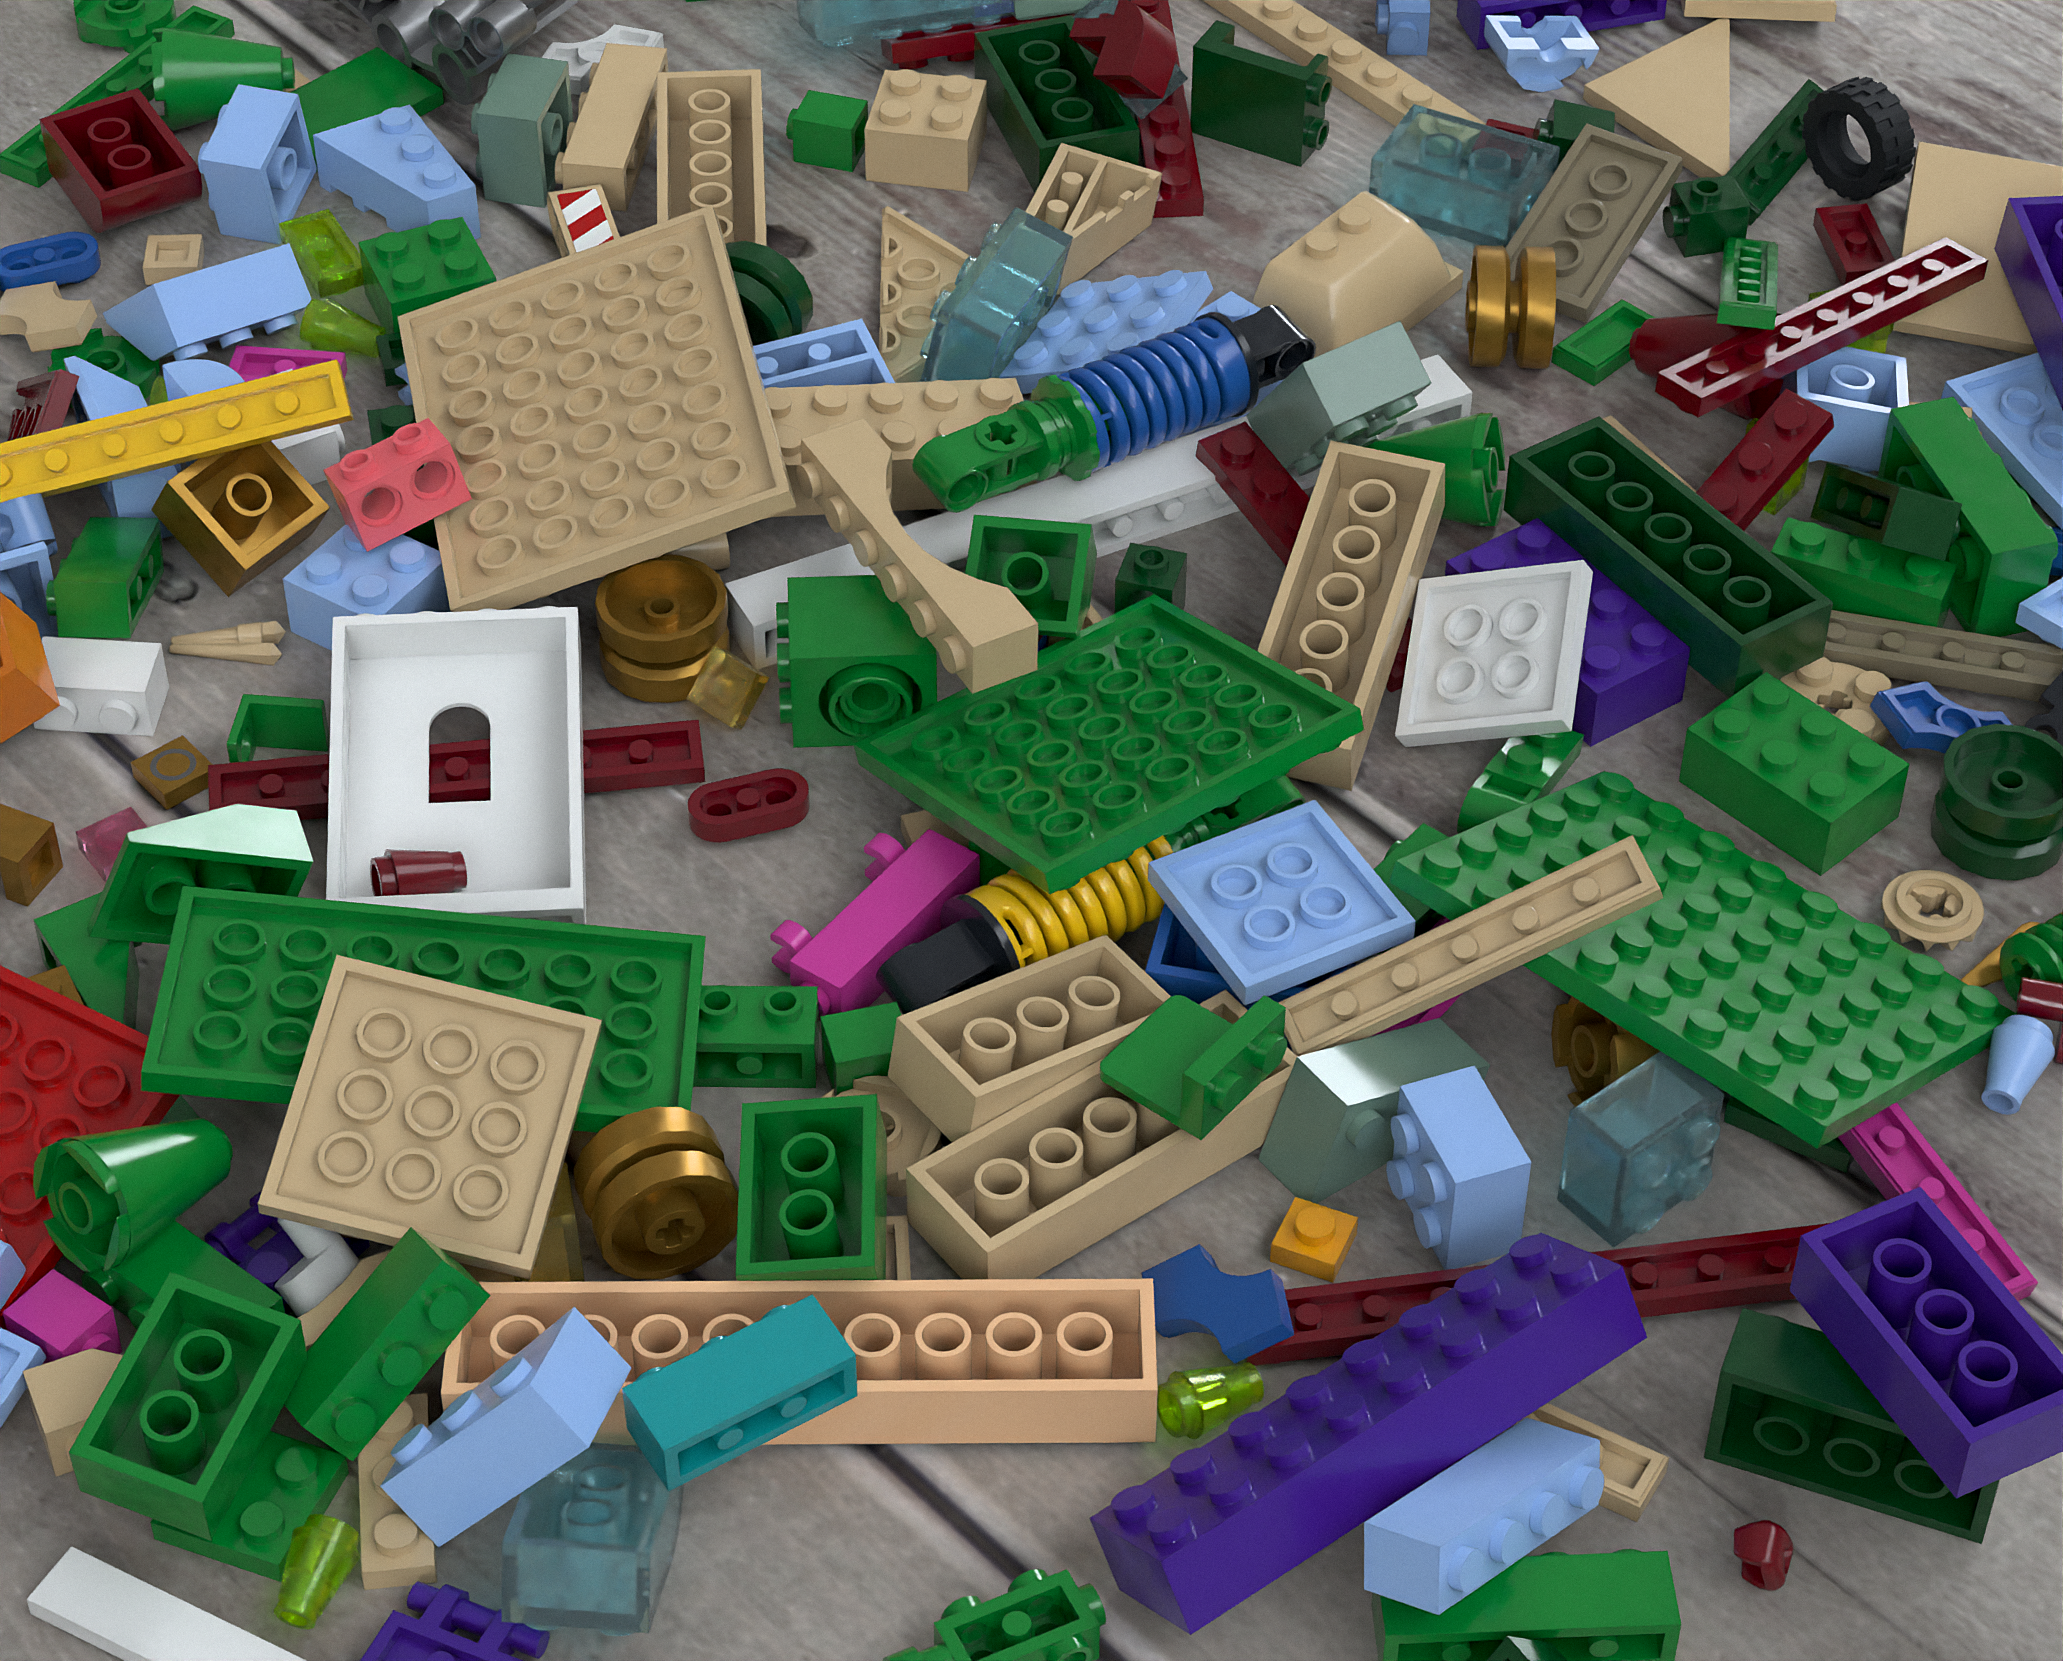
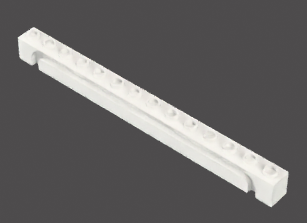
M1438 354L1422 359L1421 362L1432 383L1415 397L1418 403L1416 408L1396 418L1398 421L1396 425L1376 436L1378 439L1469 416L1471 412L1472 391ZM1246 416L1161 443L1155 448L1144 449L1138 455L1126 456L1123 461L1111 463V465L1091 473V477L1081 481H1074L1064 474L983 500L962 512L953 513L949 511L902 527L923 550L947 566L962 573H965L974 514L1092 524L1098 558L1128 548L1130 542L1140 544L1240 511L1215 481V475L1196 458L1195 454L1198 440L1244 421L1250 427L1251 425ZM1321 467L1303 476H1299L1296 468L1288 471V473L1304 490L1315 486ZM846 544L724 584L727 590L728 603L727 627L755 670L776 664L777 643H789V638L777 639L776 602H788L787 578L875 575L869 566L863 567L859 563L851 544Z

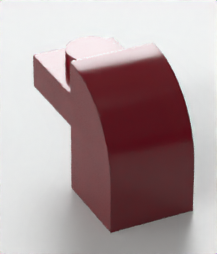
M1119 0L1114 15L1101 13L1098 18H1075L1069 37L1098 57L1093 76L1125 99L1164 98L1176 61L1175 39L1167 27L1129 0Z

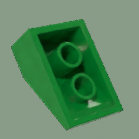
M234 804L128 832L87 926L89 937L169 945L182 886L298 897L314 861L297 811Z

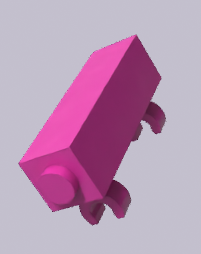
M928 829L906 851L892 836L878 833L864 846V852L876 858L865 869V876L873 882L814 938L800 924L791 920H785L770 934L773 942L783 946L772 957V963L780 970L790 974L791 986H818L820 1021V1016L869 1007L885 992L876 980V973L879 968L902 948L913 943H919L941 931L940 914L945 901L955 895L966 894L980 887L979 854L931 829Z

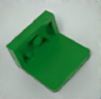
M1264 995L1232 1024L1185 996H1171L1101 1061L1100 1079L1117 1091L1202 1140L1282 1063V1058L1287 1049V1040L1284 1038L1286 1007Z

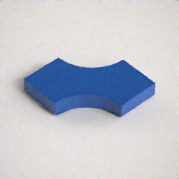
M1927 681L1879 691L1870 704V708L1902 749L1924 748L1945 754L1955 738L1972 728L1992 724L2013 725L2002 711L1982 712L1963 707L1941 695Z
M1198 1244L1141 1272L1142 1279L1153 1278L1155 1330L1163 1337L1172 1338L1189 1332L1209 1334L1217 1338L1222 1353L1235 1364L1294 1335L1283 1281L1272 1269L1247 1276L1223 1273L1219 1270L1212 1255Z

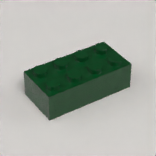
M1072 15L974 33L975 79L987 80V108L1034 192L1039 187L1061 143L1134 165L1139 163V128L1119 94L1093 76L1098 61L1097 57L1069 37L1075 21Z
M1742 1308L1720 1370L1704 1453L1705 1459L1982 1544L2001 1479L1955 1498L1823 1331L1789 1322L1779 1316L1766 1315Z

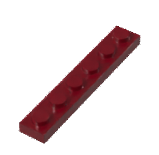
M1246 421L1198 440L1196 458L1215 475V481L1287 567L1310 501L1308 495ZM1408 617L1386 684V688L1390 693L1403 687L1413 622L1410 617Z

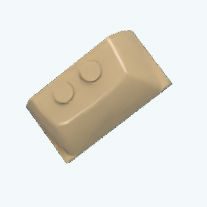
M1363 191L1266 265L1252 304L1261 309L1270 305H1277L1282 308L1315 342V358L1398 321H1401L1405 331L1408 332L1462 288L1464 271L1444 262L1436 243L1413 219L1388 202L1367 191Z

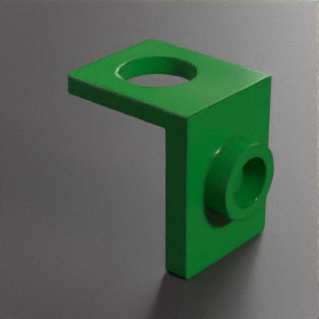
M243 694L227 740L229 762L252 761L257 747L327 752L330 745V736L324 701L321 699Z

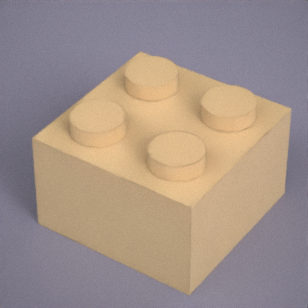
M909 69L885 70L864 129L866 181L968 192L987 133V80L971 79L963 75L942 76L923 74Z

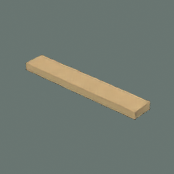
M1633 835L1278 1002L1286 1007L1285 1035L1297 1057L1370 1037L1663 899L1661 889Z

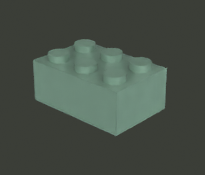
M1398 321L1303 362L1253 408L1246 417L1253 431L1287 471L1296 468L1299 476H1303L1322 466L1330 440L1366 447L1377 441L1376 435L1398 423L1396 418L1418 406L1415 397L1432 382L1401 321Z

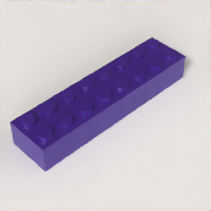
M1544 1233L1524 1237L1510 1247L1509 1253L1484 1269L1474 1270L1461 1276L1455 1282L1454 1288L1428 1304L1418 1305L1404 1312L1397 1324L1375 1338L1360 1341L1350 1346L1343 1353L1340 1360L1316 1375L1306 1376L1293 1382L1287 1388L1286 1394L1259 1411L1249 1412L1236 1418L1229 1425L1226 1432L1201 1448L1190 1449L1179 1454L1172 1460L1169 1468L1142 1485L1122 1490L1112 1499L1109 1506L1089 1518L1118 1589L1188 1634L1195 1633L1648 1338L1623 1267Z

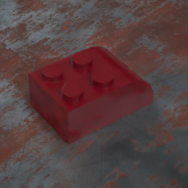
M138 88L39 119L49 171L88 225L96 233L199 201L202 197V178L198 165Z

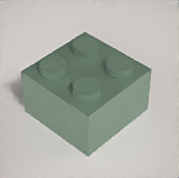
M508 53L498 72L491 74L487 93L481 103L477 102L474 105L471 116V130L473 134L478 135L479 140L475 169L477 177L483 179L485 200L541 208L546 207L547 192L554 191L557 185L555 181L556 158L559 152L566 151L567 130L569 123L573 122L568 61Z

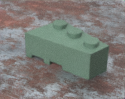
M1440 1018L1298 1056L1258 1160L1295 1197L1317 1204L1387 1164L1388 1161L1393 1160L1394 1140L1391 1132V1118L1397 1115L1400 1086L1470 1066L1476 1067L1484 1081L1490 1064Z

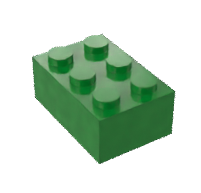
M1765 672L1687 728L1679 782L1822 876L1899 817L1910 764Z
M877 1094L742 1103L735 1275L737 1281L886 1280L887 1137Z
M170 1271L69 1451L79 1490L211 1541L308 1360L301 1320Z

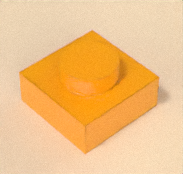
M1295 1197L1271 1243L1270 1262L1333 1283L1357 1235L1358 1217Z

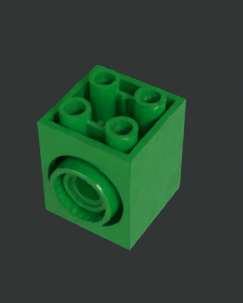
M876 575L787 578L788 602H776L777 639L789 638V643H777V668L779 682L790 683V687L779 688L780 724L792 723L793 748L854 746V743L937 702L936 648L927 637L922 638L916 633L909 615L897 601L892 602L888 599L881 581Z

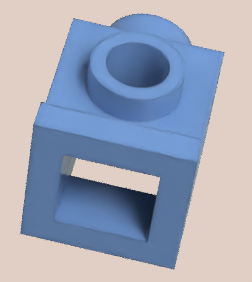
M1376 0L1377 34L1386 35L1387 55L1427 56L1430 0Z

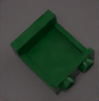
M1216 20L1193 46L1190 114L1192 133L1301 167L1315 150L1319 151L1322 149L1329 133V121L1325 120V104L1332 90V78L1327 76L1328 56L1318 53L1307 66H1300L1234 45L1235 26Z

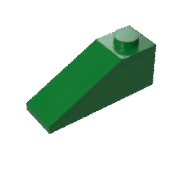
M102 892L33 919L43 964L47 970L65 965L84 1006L136 1029L140 973L134 948L141 946L142 942L89 937L87 926Z

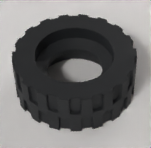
M1859 76L1817 94V97L1811 99L1807 106L1809 108L1804 113L1802 120L1804 122L1802 139L1805 140V152L1807 158L1811 160L1814 172L1822 178L1823 184L1829 189L1836 191L1838 196L1843 198L1850 197L1851 200L1855 201L1863 198L1867 199L1903 181L1906 178L1905 174L1909 173L1913 167L1912 159L1915 157L1916 147H1914V128H1911L1907 110L1903 109L1900 99L1895 93L1892 94L1886 85L1881 82L1877 83L1870 77L1859 79ZM1847 115L1852 116L1866 134L1871 153L1869 163L1857 153L1851 143L1847 131Z

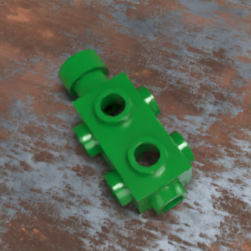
M1033 1569L1024 1572L1014 1579L1008 1588V1593L982 1603L977 1596H965L955 1600L943 1611L941 1620L934 1622V1646L919 1652L914 1646L884 1657L883 1661H1094L1099 1659L1100 1627L1106 1624V1614L1102 1601L1092 1584L1087 1583L1077 1587L1067 1569L1048 1576L1042 1569Z

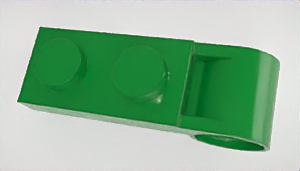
M1570 731L1510 737L1469 789L1458 817L1457 833L1459 834L1549 795L1579 757L1584 734Z

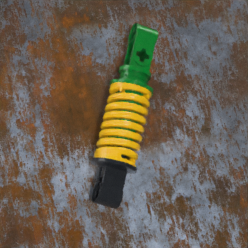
M1286 775L1279 779L1268 780L1239 795L1238 799L1232 804L1214 808L1188 822L1182 830L1173 834L1163 835L1134 850V853L1127 859L1109 863L1081 878L1080 882L1066 890L1056 891L1052 894H1048L1013 869H1010L1007 874L991 879L987 885L977 887L966 894L955 895L945 901L940 914L941 931L919 943L910 944L892 955L877 971L876 980L891 1000L897 1002L899 1010L904 1015L1103 935H1107L1113 942H1116L1122 938L1124 933L1134 932L1139 929L1143 922H1151L1161 916L1165 902L1148 881L1149 862L1302 805L1306 802V799Z

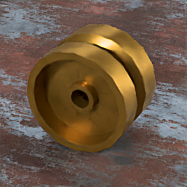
M1475 245L1472 255L1470 280L1467 283L1465 304V328L1468 331V359L1470 367H1498L1506 355L1508 333H1512L1513 356L1519 368L1547 369L1552 356L1556 311V262L1553 247H1525L1517 258L1514 281H1511L1510 259L1504 246Z
M663 554L660 557L648 559L609 573L598 586L595 607L597 627L600 631V663L607 681L621 693L645 702L673 703L701 695L716 686L727 672L730 659L729 629L726 625L728 617L727 590L720 575L705 563L682 555Z
M653 1107L634 1112L602 1128L582 1148L573 1169L575 1188L585 1213L592 1220L593 1234L601 1254L615 1272L635 1279H665L692 1271L713 1259L735 1238L737 1234L739 1188L733 1174L725 1165L724 1153L714 1130L702 1115L682 1107Z

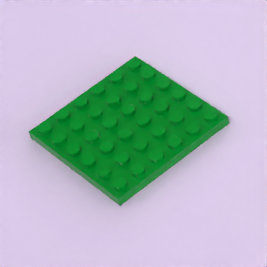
M1153 594L1081 630L1078 638L1067 637L1039 651L1036 671L973 694L968 688H965L853 745L858 764L1048 894H1052L1056 891L1066 890L1080 882L1081 878L1109 863L1127 859L1134 853V850L1163 835L1173 834L1182 830L1188 822L1214 808L1232 804L1238 799L1239 795L1268 780H1275L1285 776L1291 768L1318 754L1335 750L1341 745L1342 741L1362 732L1364 725L1359 707Z

